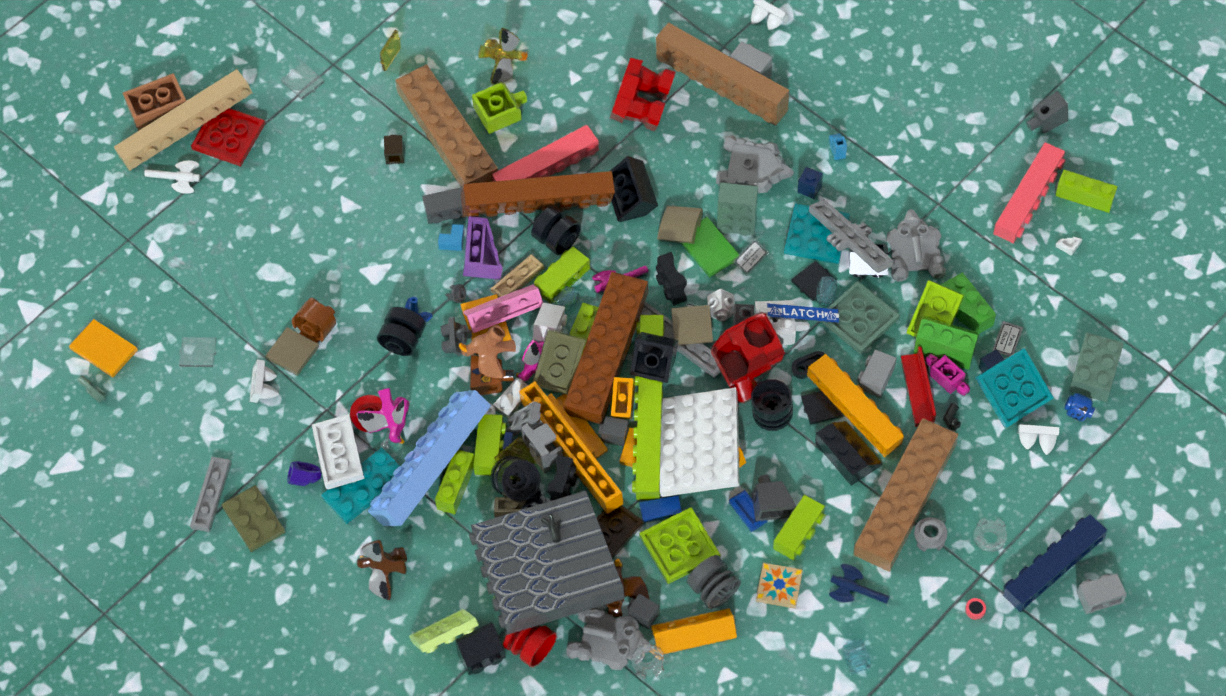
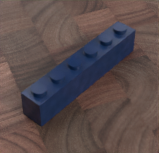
M1091 514L1085 519L1083 517L1080 518L1071 531L1068 529L1062 534L1061 540L1057 543L1055 541L1051 543L1046 553L1036 556L1030 567L1025 566L1015 580L1012 578L1004 585L1003 596L1019 612H1022L1102 542L1108 530Z

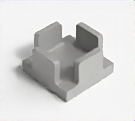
M540 420L532 426H529L528 423L521 427L523 445L545 474L551 470V465L556 463L557 456H563V449L561 446L555 449L551 442L556 440V435L547 423L543 424Z

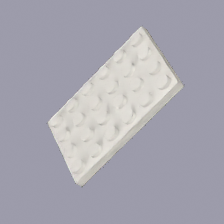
M737 388L663 398L660 451L661 496L740 486Z

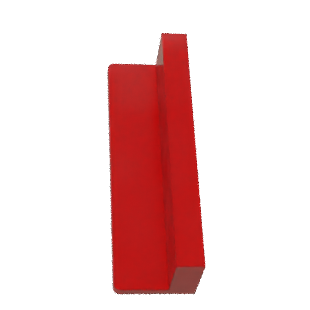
M920 346L918 347L917 354L902 355L900 359L915 427L919 426L922 418L935 423L936 417L923 352Z

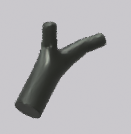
M549 514V520L541 518V521L550 529L553 542H560L561 538L558 527L561 520L558 519L555 522L553 514Z

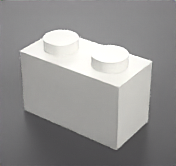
M548 303L542 304L534 323V340L544 342L548 329L563 332V326H566L568 315H565L564 306Z

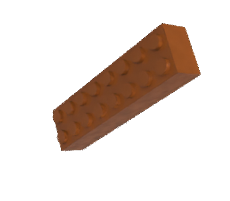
M612 171L463 184L461 191L463 217L468 216L469 218V216L479 217V215L493 217L500 213L513 215L516 212L522 211L524 213H533L535 210L544 211L552 205H556L561 210H569L571 207L578 206L583 209L590 207V205L604 207L611 203L615 190Z
M611 272L564 403L565 412L569 416L597 424L603 423L613 396L614 377H619L637 322L649 292L648 281Z

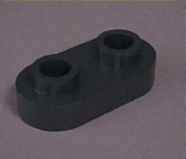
M815 351L796 359L792 363L791 368L793 376L798 379L807 378L808 367L825 355V353Z

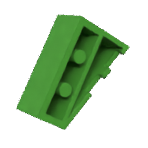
M963 272L941 284L965 295L956 315L959 322L972 331L979 333L994 326L996 313Z

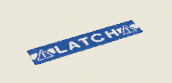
M767 303L769 317L839 322L838 309Z

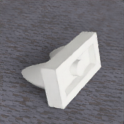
M764 0L753 1L755 6L751 15L752 24L760 22L767 14H769L767 20L769 30L778 27L782 22L787 23L789 16L786 12Z
M257 359L253 366L249 402L257 403L260 398L268 399L279 395L273 387L263 383L277 377L270 368L265 366L264 360Z
M516 378L493 404L495 410L509 418L522 404L519 391L528 385L522 379Z
M1020 424L1018 425L1017 434H1019L1020 441L1026 449L1033 446L1037 435H1039L1040 446L1043 452L1048 455L1055 446L1057 436L1059 435V427Z

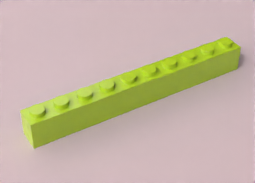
M640 315V322H637V334L645 332L664 337V315ZM635 376V386H638V392H635V403H638V409H634V421H637V427H634V439H637V445H633V457H636V463H633V475H636V481H632V493H636L637 500L660 499L663 382Z

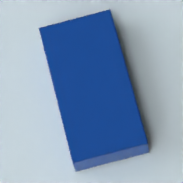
M746 490L729 499V504L751 532L768 522V520H755L753 501Z
M678 496L639 502L644 523L668 519L682 512Z

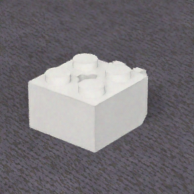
M793 300L755 301V314L759 312L766 313L782 345L794 344L796 331H806L810 328L808 322H795L804 321V319L768 316L767 303L794 305Z

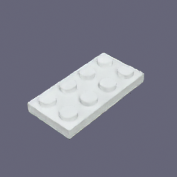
M347 414L313 424L312 429L326 489L365 479L350 415Z

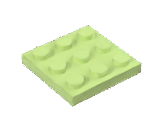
M462 609L409 635L412 643L423 653H430L438 648L437 646L444 642L445 644L456 640V636L462 633L466 635L475 630L474 627L478 626V623L474 616Z

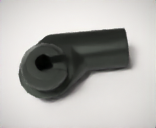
M954 403L949 405L943 416L946 426L952 431L957 430L961 426V422L955 418L959 407Z

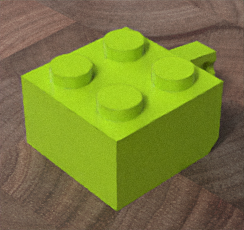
M501 82L473 94L472 102L474 110L488 134L522 120L520 107L527 102V96L524 91L510 93L506 84Z

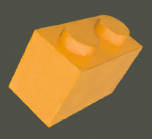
M614 377L611 417L633 419L635 380L633 378Z

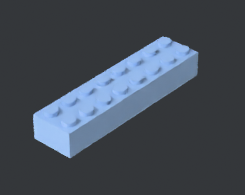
M476 390L455 392L450 397L449 404L438 413L439 417L428 426L427 433L418 439L415 449L406 455L405 462L394 471L393 478L384 484L381 494L372 500L368 512L383 526H402L491 405Z

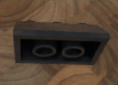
M627 156L610 170L612 171L615 190L611 202L618 222L646 216L658 206L643 160Z
M846 421L832 422L816 433L815 444L851 486L883 464Z

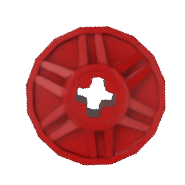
M538 625L506 635L503 646L507 650H511V653L514 655L520 654V660L533 668L541 663L549 654L556 642L557 633L546 625L541 627Z

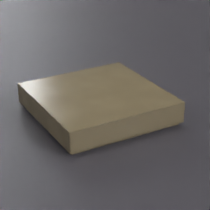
M287 327L265 357L267 360L298 376L317 351L319 345Z

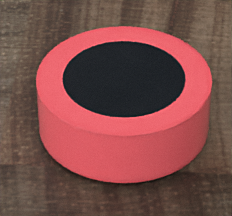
M973 598L967 602L965 612L969 618L978 620L985 615L986 605L981 599Z

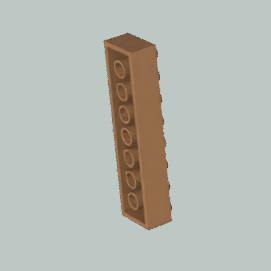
M669 22L656 36V58L661 63L668 64L677 72L684 73L691 80L698 81L704 87L714 90L720 96L730 99L734 104L746 108L750 113L760 116L768 123L777 125L787 113L789 104V90Z
M426 64L396 79L397 93L459 185L463 187V184L493 182L492 174L498 171V167L428 65Z
M922 418L855 544L854 556L888 572L891 571L957 445L959 434Z

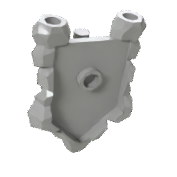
M733 135L726 136L724 142V149L732 152L728 171H718L716 184L719 186L720 183L758 186V193H766L773 187L772 183L776 184L782 179L790 178L794 175L793 169L785 164L784 159L778 155L780 151L777 144L773 142L755 144L744 138H736Z
M912 209L906 212L904 220L899 223L897 229L894 228L887 233L886 241L890 244L893 251L892 278L897 282H901L907 279L909 271L929 270L933 278L941 279L946 273L945 261L943 256H940V249H938L941 233L932 226L928 227V224L920 219Z
M595 608L578 613V619L587 623V625L584 626L581 642H569L566 655L570 659L589 660L591 658L592 661H601L604 664H608L614 670H622L628 664V660L636 658L637 655L649 653L653 648L652 644L638 630L637 619L630 615L614 618L611 614H605L604 610Z

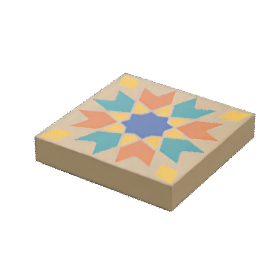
M763 563L756 602L796 609L803 570Z

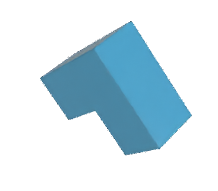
M840 133L829 135V144L834 160L846 158L847 144L844 136L841 137Z
M452 224L451 234L439 233V250L462 251L465 232L464 225Z

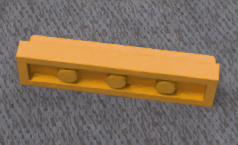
M552 393L547 396L595 459L608 452V448L586 420L569 416L565 412L566 394L555 398Z
M730 608L651 625L658 655L737 637L734 617Z

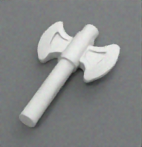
M190 160L179 162L175 167L180 169V172L145 170V177L174 179L178 181L171 185L174 190L183 194L193 193L194 189L190 187L189 183L199 182L200 174L191 172L199 167V163Z

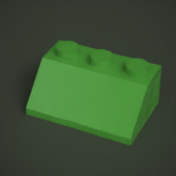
M924 316L916 337L914 354H917L918 347L921 346L924 357L934 354L940 360L946 355L958 367L969 370L980 333Z

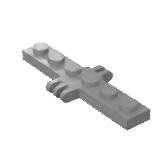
M825 199L809 206V212L832 232L827 237V241L836 247L838 251L849 247L877 273L893 266V260L868 238L872 229L867 224H852Z
M645 302L641 315H663L647 302ZM664 316V337L674 339L673 323ZM690 344L678 346V352L713 378L721 372L711 354V350L705 345Z

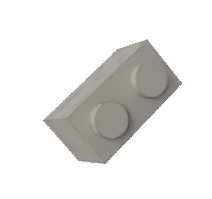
M875 350L872 356H868L865 363L867 367L865 371L860 372L857 380L860 382V387L864 392L881 398L895 369L896 357Z
M1117 573L1102 575L1094 581H1083L1077 591L1086 614L1124 603L1127 595Z

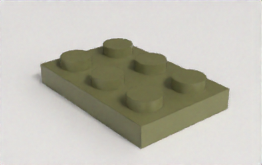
M548 329L533 382H536L540 388L568 395L586 340Z
M256 485L221 504L250 552L255 551L285 533L283 526Z

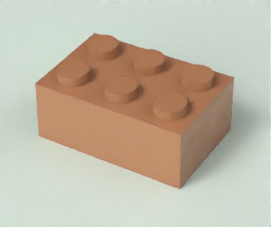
M174 73L123 92L126 105L138 131L186 101Z

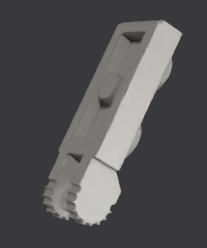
M532 402L515 412L514 415L508 418V423L511 426L506 429V432H513L515 437L519 435L522 426L527 423L529 426L536 423L541 416V404Z

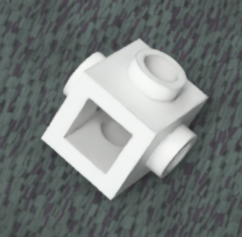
M719 289L707 296L711 317L722 322L734 315V294Z

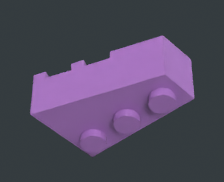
M469 216L463 276L500 280L503 268L498 258L497 248L494 245L488 218Z

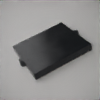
M814 261L791 279V282L800 289L801 293H804L814 301L834 285L837 280L828 273V269H824L817 261Z
M822 391L801 396L804 413L807 414L810 425L843 417L842 412Z

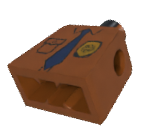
M471 355L470 390H476L481 396L500 393L503 391V381H514V370H503L501 359H498L502 367L504 377L503 379H495L481 374L478 367L479 356Z

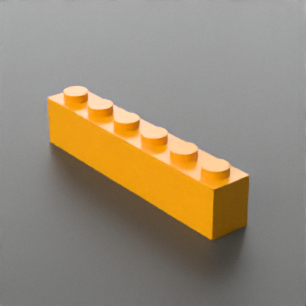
M825 354L808 367L807 376L884 458L902 444L904 438L902 430L890 422L888 415L881 412L872 399L867 398L863 389L851 381L849 374L842 371L833 358H829Z

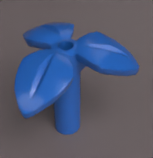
M416 297L407 299L406 309L420 315L425 322L433 317L429 312L418 313L419 308Z

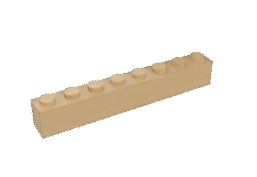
M236 69L114 146V149L130 171L252 94L248 82Z

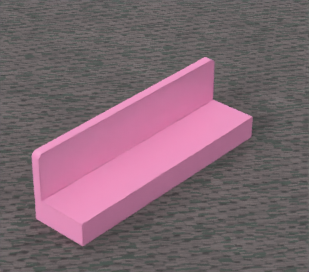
M530 285L463 312L468 318L472 332L475 333L542 306L543 301L539 289L534 285Z

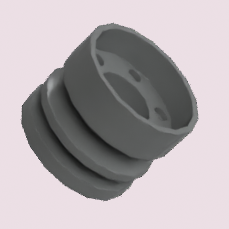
M714 555L701 562L691 572L687 579V584L696 594H701L700 599L705 602L709 609H715L728 601L736 593L741 585V580L735 576L733 571H727V564L718 555Z

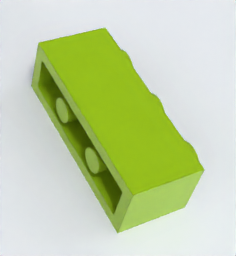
M1063 170L1055 196L1109 213L1118 186Z
M572 247L570 250L563 252L557 262H553L544 274H540L535 279L534 286L539 289L540 295L549 304H553L590 269V259L575 247Z
M484 414L478 423L473 465L475 475L491 476L494 464L503 458L500 457L504 445L502 436L507 429V423L503 422V415Z
M458 449L452 457L435 497L437 510L456 514L474 470L475 456L473 453Z
M804 495L774 539L773 549L793 561L797 555L801 556L806 547L804 544L807 540L813 538L816 532L815 527L817 524L821 525L826 517V514H824L825 506Z

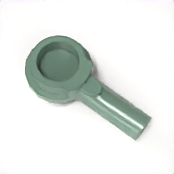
M84 376L78 378V382L86 388L87 393L99 403L102 400H106L104 397L106 393L100 387L94 388L91 382Z

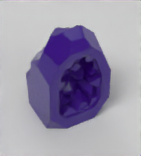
M291 462L287 482L291 485L306 486L309 483L320 480L322 472L318 466L311 463Z

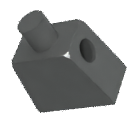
M1056 91L1033 108V118L1026 121L1027 127L1030 131L1039 127L1043 133H1046L1069 121L1068 103Z
M769 475L760 476L758 478L759 483L756 484L752 492L755 520L764 521L789 518L796 505L784 483L781 481L771 482Z

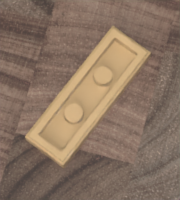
M531 254L490 288L491 292L494 295L497 294L499 298L520 290L543 271L545 267Z

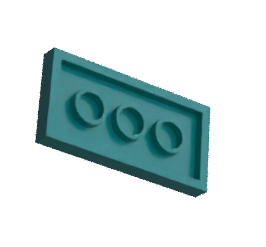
M380 448L361 463L365 479L328 489L321 494L322 499L346 524L371 506L372 500L383 491L382 487L393 478L394 471L399 467V464L383 448Z

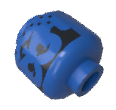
M1075 393L1073 396L1070 395L1064 407L1067 416L1081 422L1085 421L1087 417L1091 418L1095 410L1092 407V399L1079 393Z

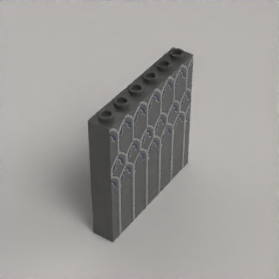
M586 491L471 525L472 533L469 534L471 544L477 547V550H474L477 561H482L483 566H480L483 578L487 577L489 581L486 583L488 593L494 596V599H492L495 611H499L498 621L501 628L505 627L507 635L624 599L623 585ZM549 514H553L555 522L558 519L561 520L558 527L561 541L558 543L553 542L550 529L541 521V518L549 520Z

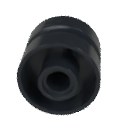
M552 205L546 208L536 219L531 235L541 244H546V247L554 254L562 255L577 240L581 232V224L571 216H567L556 205Z
M392 307L389 309L384 324L377 335V341L383 348L394 354L411 356L418 345V339L423 334L426 322L420 315L409 309Z

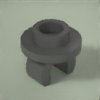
M462 284L451 285L452 291L450 294L446 293V297L455 303L463 302L466 297L465 287Z

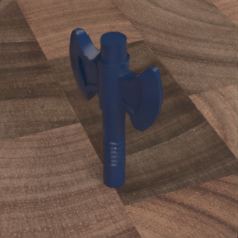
M841 564L844 577L833 575L830 582L839 586L836 591L829 593V596L836 601H854L855 598L850 594V591H855L886 604L889 601L890 596L854 582L857 579H863L864 576L852 565Z

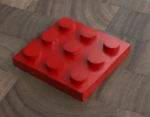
M228 108L203 124L191 148L194 151L241 167L264 128L265 121Z

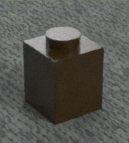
M402 135L384 136L386 164L404 163Z

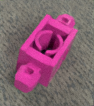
M934 354L926 357V364L931 368L930 376L949 394L955 390L964 396L969 393L970 387L964 381L966 373L946 355L940 360Z

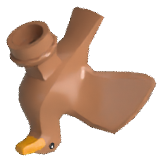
M494 325L489 328L488 332L475 337L468 345L459 344L464 356L478 353L479 372L495 379H503L504 377L502 367L497 359L498 353L516 351L514 340L503 341L505 331L498 325Z

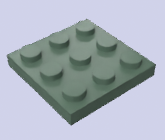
M857 281L828 307V309H838L839 322H820L861 355L899 320L900 315Z

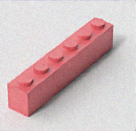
M585 125L493 173L492 180L504 181L549 177L556 172L563 171L572 164L578 163L587 156L594 155L599 150L598 139L588 125Z
M1046 142L1043 144L996 222L994 235L1013 244L1017 237L1021 238L1025 230L1023 228L1024 225L1030 223L1033 217V210H1038L1041 204V197H1045L1048 193V185L1050 182L1054 183L1058 174L1056 173L1057 170L1062 169L1066 159H1063L1064 150Z

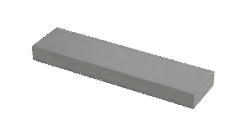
M211 457L190 524L191 529L205 532L211 531L230 470L231 460Z

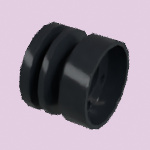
M776 379L762 381L754 387L751 393V405L755 423L760 428L768 431H777L785 428L793 418L792 393L789 387L784 382Z
M506 456L494 464L490 479L492 487L497 493L514 501H525L537 493L541 477L539 470L534 464L516 456Z

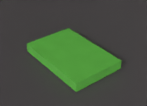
M708 217L701 220L700 228L697 227L694 244L681 243L709 278L736 262L740 256Z

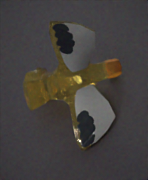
M503 27L499 32V43L495 39H488L484 46L480 45L478 58L490 57L496 62L490 79L491 84L503 83L513 77L512 60L526 61L528 57V52L515 49L520 39Z

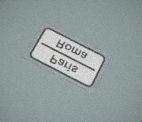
M754 238L732 262L747 276L769 252Z

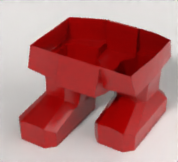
M630 58L610 118L620 123L624 119L642 122L646 129L656 131L665 103L657 100L653 102L638 97V93L652 95L665 101L676 72L665 69L655 73L642 65L643 60Z
M759 312L727 329L711 348V354L729 388H737L738 402L744 404L751 400V393L757 385L754 378L782 362L785 350L766 313Z

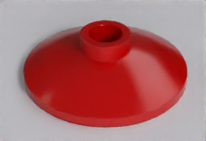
M364 395L352 404L350 418L357 429L368 432L361 425L356 414L359 411H380L382 409L380 397Z

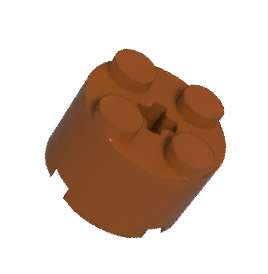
M309 298L292 318V325L295 329L298 327L301 331L299 334L316 343L318 341L323 342L336 325L335 311L330 306H324L319 303L315 298Z

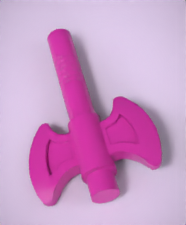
M645 265L623 275L635 278L649 271ZM606 270L592 277L593 280L600 282L594 286L596 293L605 291L611 272L616 273V271Z

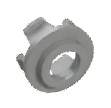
M931 517L920 520L914 529L917 547L924 552L927 549L936 548L938 551L942 549L947 539V528L944 523L939 519ZM932 526V528L938 531V535L928 537L924 533V528Z

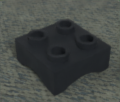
M672 252L657 257V265L655 267L658 274L656 275V280L659 285L664 287L666 299L670 300L673 306L687 301V296L684 292L687 280L676 270Z
M557 456V472L547 487V493L551 496L550 501L572 495L570 489L571 486H575L577 475H575L576 466L573 464V458Z

